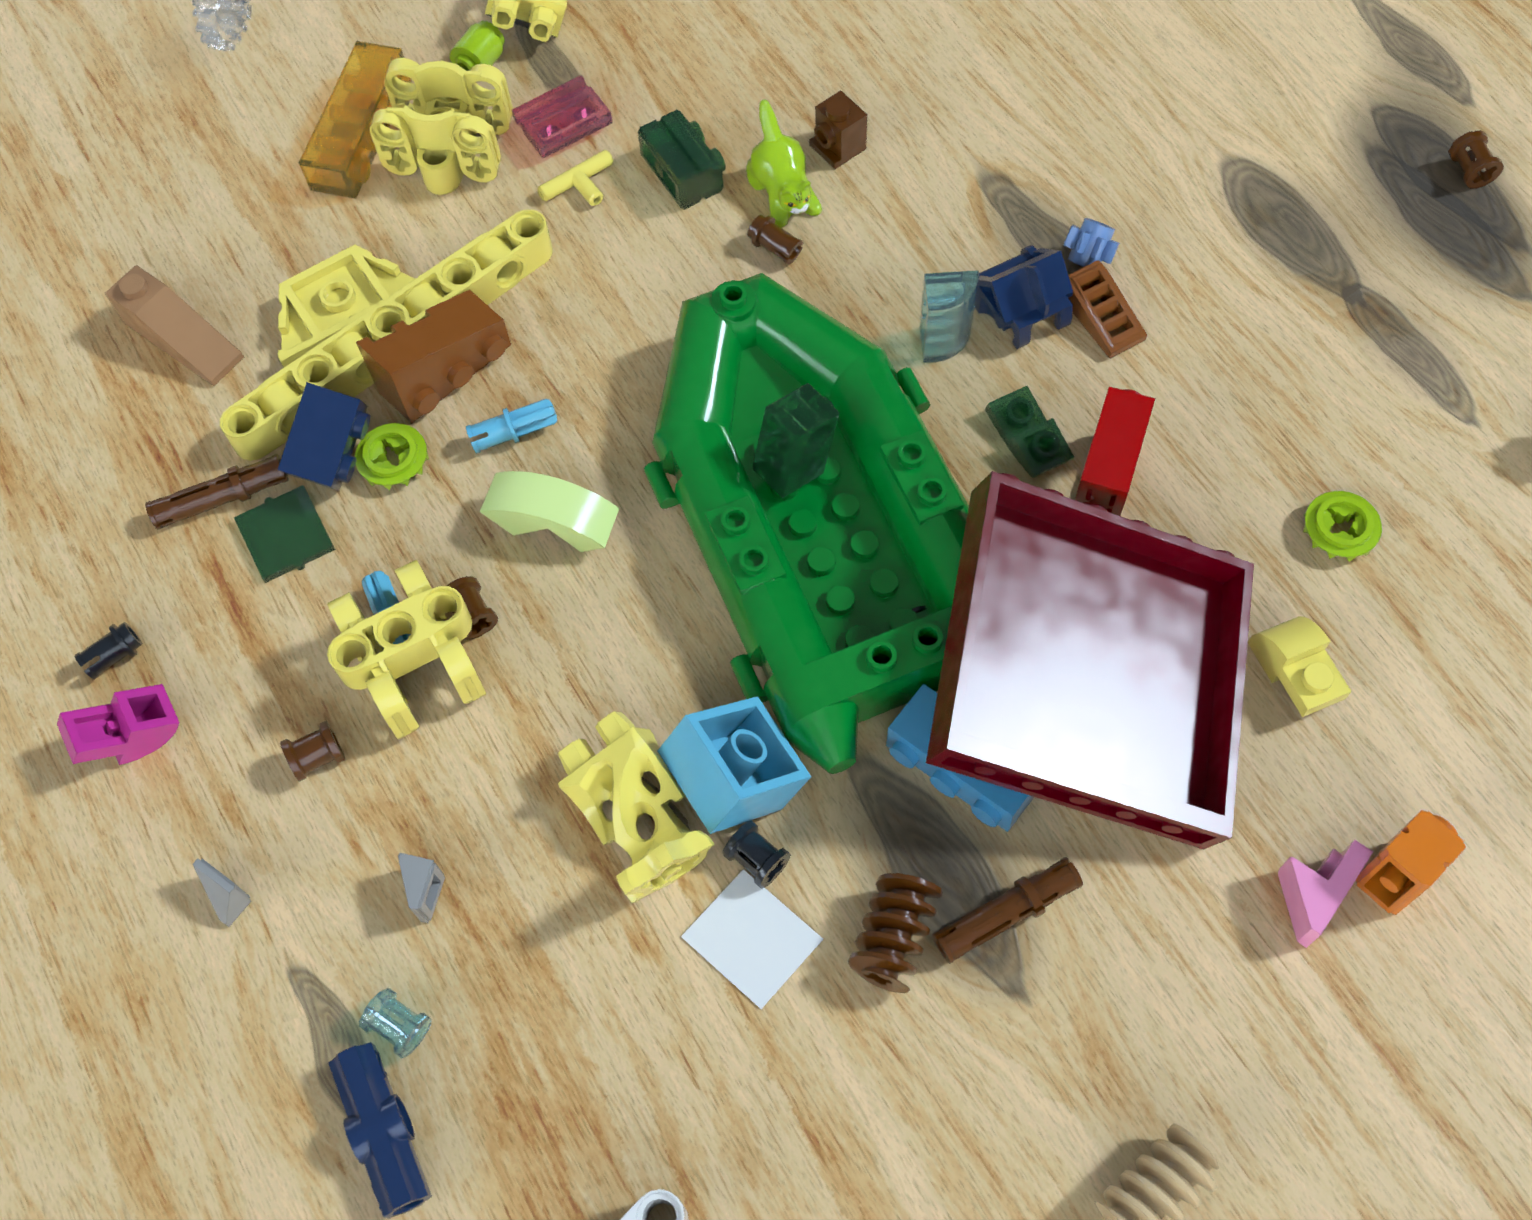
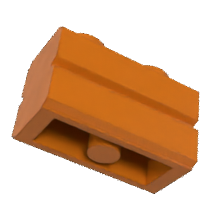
M1421 810L1364 867L1355 880L1356 885L1386 912L1397 915L1431 887L1444 873L1446 868L1465 850L1464 840L1458 836L1457 830L1449 821L1440 816L1433 815L1429 811Z

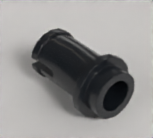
M126 622L119 626L112 624L109 626L110 632L82 652L75 654L74 657L80 667L94 657L100 656V660L84 670L90 678L95 680L101 673L128 654L132 657L137 655L136 649L142 645V642Z

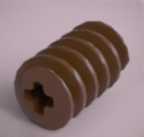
M886 873L880 875L876 881V888L879 893L873 894L870 898L869 906L873 912L867 913L862 920L863 928L866 931L859 933L856 937L855 944L860 951L853 952L848 959L850 968L867 982L890 992L908 993L910 988L899 981L898 976L899 974L913 976L916 974L917 969L905 960V956H921L924 951L920 945L911 940L912 936L926 937L930 933L929 927L918 921L919 916L934 917L937 910L925 902V898H941L943 892L936 884L923 878L901 873Z

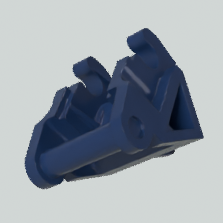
M1029 245L1021 249V254L976 275L970 272L961 278L963 289L978 313L990 315L995 320L999 329L1002 328L1003 331L1012 328L1014 334L1012 341L1016 349L1030 343L1031 328L1033 324L1055 314L1054 325L1058 330L1070 325L1072 322L1073 304L1068 298L1073 295V289L1061 250L1043 248L1037 250L1034 246Z

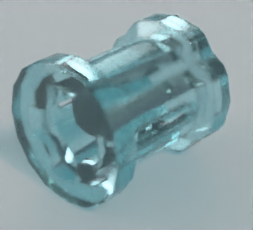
M388 987L374 996L366 1006L359 1020V1027L367 1033L371 1031L378 1033L394 1045L395 1054L405 1058L422 1042L429 1031L432 1019L424 1012L417 1015L397 1000V993Z

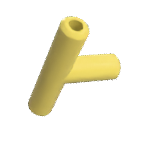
M603 150L538 186L539 196L543 201L547 202L574 186L590 205L600 204L603 199V193L589 178L613 165L612 155L609 151Z

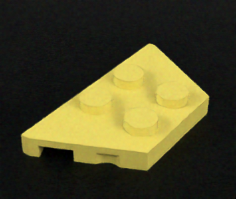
M353 245L279 283V302L282 309L278 314V329L281 333V350H278V358L282 366L286 367L415 280V278L402 273L397 264L386 259H378L370 251Z

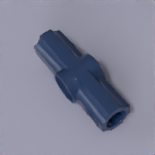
M369 1042L359 1046H352L338 1053L328 1064L347 1114L343 1124L351 1149L357 1160L362 1165L365 1164L383 1217L389 1219L405 1214L423 1205L425 1201L432 1197L412 1144V1140L415 1139V1133L408 1112L400 1097L392 1091L387 1072L383 1067L376 1045Z

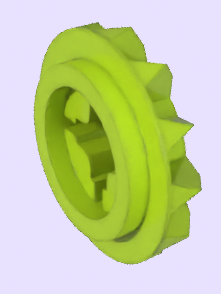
M390 423L374 428L359 442L355 452L356 467L360 475L371 486L376 484L383 485L389 491L396 484L402 483L408 486L410 478L416 474L422 475L423 464L426 460H429L423 436L413 427L400 423ZM389 446L390 450L398 455L399 465H391L387 460L386 447Z
M1331 491L1321 494L1310 503L1304 514L1305 525L1303 532L1311 537L1312 548L1320 547L1328 553L1329 559L1340 556L1346 557L1350 562L1357 556H1367L1381 537L1382 523L1378 512L1366 499L1351 492ZM1354 520L1348 532H1330L1335 522L1341 524L1345 521Z

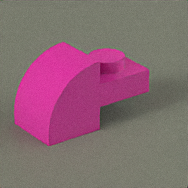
M163 684L114 692L110 704L61 712L57 726L72 764L115 756L118 764L122 765L138 760L162 747L175 734L180 722Z

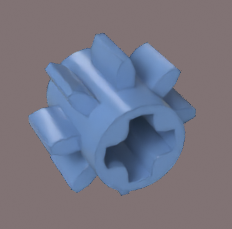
M1086 217L1081 228L1072 225L1063 246L1072 249L1068 260L1083 267L1097 260L1111 264L1119 246V242L1111 240L1115 229Z

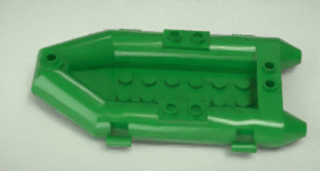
M760 273L740 281L724 282L717 286L715 290L682 302L652 442L660 461L648 463L644 467V472L662 509L680 504L747 654L738 655L730 661L745 699L758 696L762 703L769 701L787 741L829 774H836L847 770L856 762L858 723L907 704L923 684L935 692L938 691L969 505L919 415L929 409L930 402L912 369L907 367L896 373L886 352L882 348L768 276ZM665 473L676 477L678 482L675 486V492H673ZM918 606H925L927 608L918 613L912 610ZM752 665L762 667L767 677L764 689H762Z

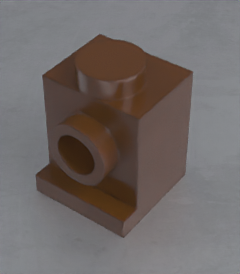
M840 90L815 106V136L809 139V146L830 166L837 169L866 150L867 114Z

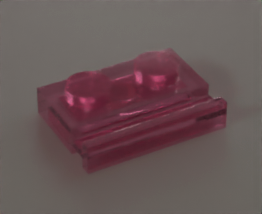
M582 75L512 109L515 123L520 125L524 135L542 158L613 123L611 111L592 87L587 86Z

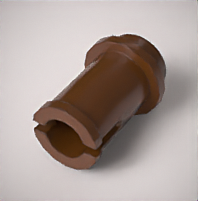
M757 216L747 232V236L752 239V245L755 247L763 246L788 265L796 260L803 248L804 242L776 225L775 219L772 216Z

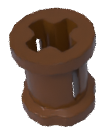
M1481 130L1467 132L1452 143L1448 151L1451 159L1459 162L1465 173L1463 179L1469 188H1480L1493 182L1504 169L1501 159L1493 157L1487 146L1488 137Z
M466 576L458 578L447 585L456 589L462 595L471 615L472 628L468 636L464 638L465 640L478 638L494 628L498 622V616L491 608H487L480 595L481 586L477 578Z
M327 720L320 723L319 730L293 742L289 739L280 742L283 754L299 782L307 778L308 772L333 760L337 763L346 760L339 741Z

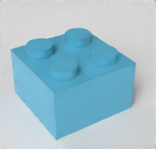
M758 696L685 715L657 750L709 834L782 810L812 777Z

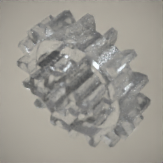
M192 0V5L196 6L193 10V16L198 17L195 30L202 33L201 42L208 44V48L234 51L235 43L241 44L242 42L241 32H247L245 21L246 19L250 20L252 6L248 4L250 0Z

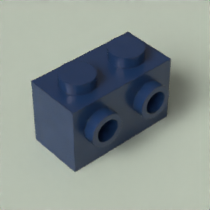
M307 382L278 470L285 474L340 491L342 482L349 483L355 469L356 457L351 455L356 440H363L369 427L370 414L366 413L368 406L360 399Z

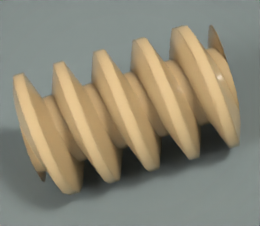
M1173 1124L1166 1130L1168 1141L1157 1139L1151 1145L1153 1157L1142 1154L1135 1160L1138 1173L1126 1170L1120 1175V1183L1123 1190L1110 1185L1104 1191V1198L1108 1206L1095 1201L1096 1207L1105 1220H1162L1165 1215L1173 1220H1186L1178 1202L1182 1199L1193 1207L1198 1208L1202 1203L1193 1187L1198 1184L1210 1192H1214L1217 1189L1209 1173L1212 1168L1219 1169L1217 1161L1194 1135L1182 1126Z

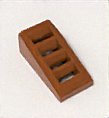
M1099 260L1068 275L1073 289V295L1068 298L1073 304L1072 313L1109 359L1146 340L1147 333L1114 279ZM1099 299L1103 301L1094 307L1091 304ZM1110 313L1114 315L1104 322L1101 321V318ZM1121 326L1126 329V331L1114 337H1111L1109 332Z

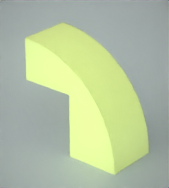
M506 471L495 473L480 513L513 536L549 529L580 552L605 548L619 508L598 494L559 478L532 472Z

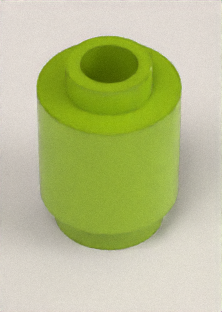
M481 21L478 24L471 25L450 51L451 63L459 65L466 71H470L477 64L493 66L503 52L504 36L502 32L488 21Z

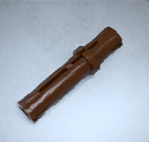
M275 454L242 468H239L237 465L227 468L228 473L174 492L163 498L146 502L145 507L153 526L159 530L177 521L190 518L225 503L238 499L241 502L251 499V494L289 481L288 475L278 470L281 459L278 454Z
M1063 857L1060 861L1029 879L1023 876L1014 881L1015 887L1006 891V893L968 913L953 924L932 934L933 940L943 958L946 959L948 964H951L956 959L965 955V953L996 937L1016 923L1025 920L1031 915L1035 918L1041 916L1046 912L1045 907L1064 895L1081 888L1083 881L1074 864L1069 862L1067 857Z

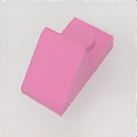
M1354 840L1342 853L1332 849L1317 872L1293 857H1289L1280 867L1278 876L1298 943L1307 948L1322 934L1371 857L1372 850Z

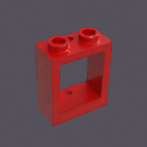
M1109 386L1075 498L1076 501L1087 505H1099L1105 508L1107 512L1121 516L1156 398L1144 396L1135 390H1122Z

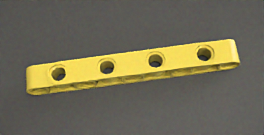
M531 209L515 213L266 379L258 388L228 407L220 418V427L237 455L249 461L258 460L287 442L307 382L351 397L357 396L374 384L356 344L357 341L369 337L373 342L393 333L391 331L392 325L402 320L407 325H411L427 317L425 315L426 309L467 290H471L488 305L512 289L521 279L545 264L551 258L553 249L547 222L543 214Z

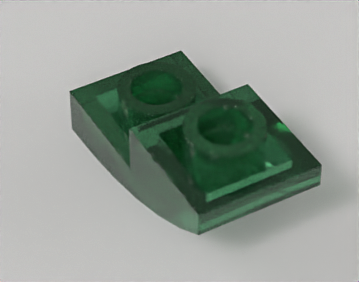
M1028 385L987 404L985 411L999 435L1032 478L1074 459V455L1054 418L1046 420Z

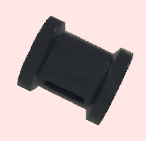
M752 820L743 824L732 835L723 849V856L729 861L735 859L755 876L754 883L761 889L767 887L778 877L791 856L785 848L778 850L758 833V825Z

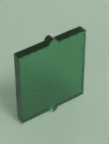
M304 485L274 499L267 497L263 504L234 517L265 583L294 569L303 570L305 564L336 550Z

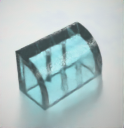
M979 270L924 274L919 327L923 363H935L950 359L962 351L968 343L972 330Z

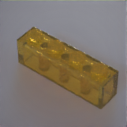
M356 41L299 161L310 191L356 199L363 183L368 181L371 165L377 153L370 134V126L376 111L392 107L385 88V77L390 62L396 58H404L401 48ZM396 75L398 79L404 82L411 83L412 81L407 76ZM382 123L386 127H389L390 125L387 123Z

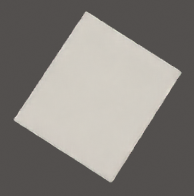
M743 869L681 937L762 1009L821 943L823 938L766 888L761 889L754 883L755 879Z

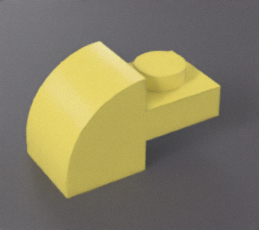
M1298 616L1250 637L1248 645L1272 683L1280 680L1302 717L1343 701L1352 692L1325 650L1331 642L1330 639L1309 618Z

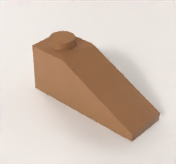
M135 265L105 292V295L125 325L212 386H215L244 358L239 349L175 292L138 265Z

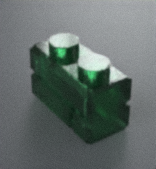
M677 109L662 116L660 121L654 120L639 127L637 133L642 157L680 208L685 210L699 203L701 198L707 199L722 191L724 188L723 171L726 170L724 159L717 148L709 149L705 144L704 134L696 121L689 123L682 112Z

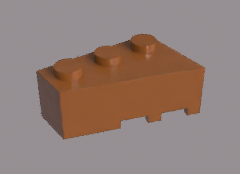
M467 290L426 309L425 315L427 317L411 325H407L403 320L392 325L391 331L393 333L373 342L369 337H366L356 342L378 393L411 424L423 414H428L434 410L442 399L456 388L467 384L475 373L490 361L500 358L505 350L511 346L504 319L471 290Z

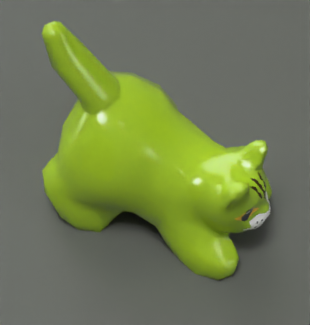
M763 99L759 104V118L764 139L752 149L751 158L747 161L746 173L750 185L755 190L766 189L769 199L770 216L774 217L775 224L782 228L787 225L788 219L792 214L804 212L811 216H818L822 211V207L811 188V182L808 181L805 175L806 157L799 142L791 136L782 134L770 103Z

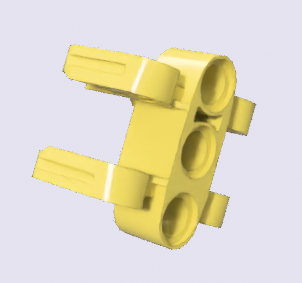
M407 58L392 60L385 77V88L392 107L376 111L370 126V134L382 165L388 171L401 176L414 174L417 167H419L427 190L438 195L451 193L458 188L464 174L478 182L494 180L501 161L496 135H502L507 132L513 115V106L504 74L496 67L487 64H477L470 71H466L459 65L446 61H432L419 65L417 62ZM396 75L407 76L414 81V83L404 82L398 79ZM476 82H488L491 85H493L495 89L483 88L479 86ZM488 106H493L492 110H489ZM382 123L394 125L400 130L390 129ZM479 133L482 135V137H477L475 135Z
M417 559L394 570L408 598L367 619H364V615L350 592L327 603L341 631V634L334 638L328 647L327 656L329 663L347 687L356 690L369 689L379 711L398 740L416 731L419 725L395 679L440 657L464 704L471 703L486 695L482 683L460 642L468 636L472 628L471 615L462 595L456 589L449 586L431 588ZM456 612L449 620H445L447 619L445 613ZM411 634L403 643L393 644L399 636ZM355 658L361 662L357 666L348 667L349 663Z

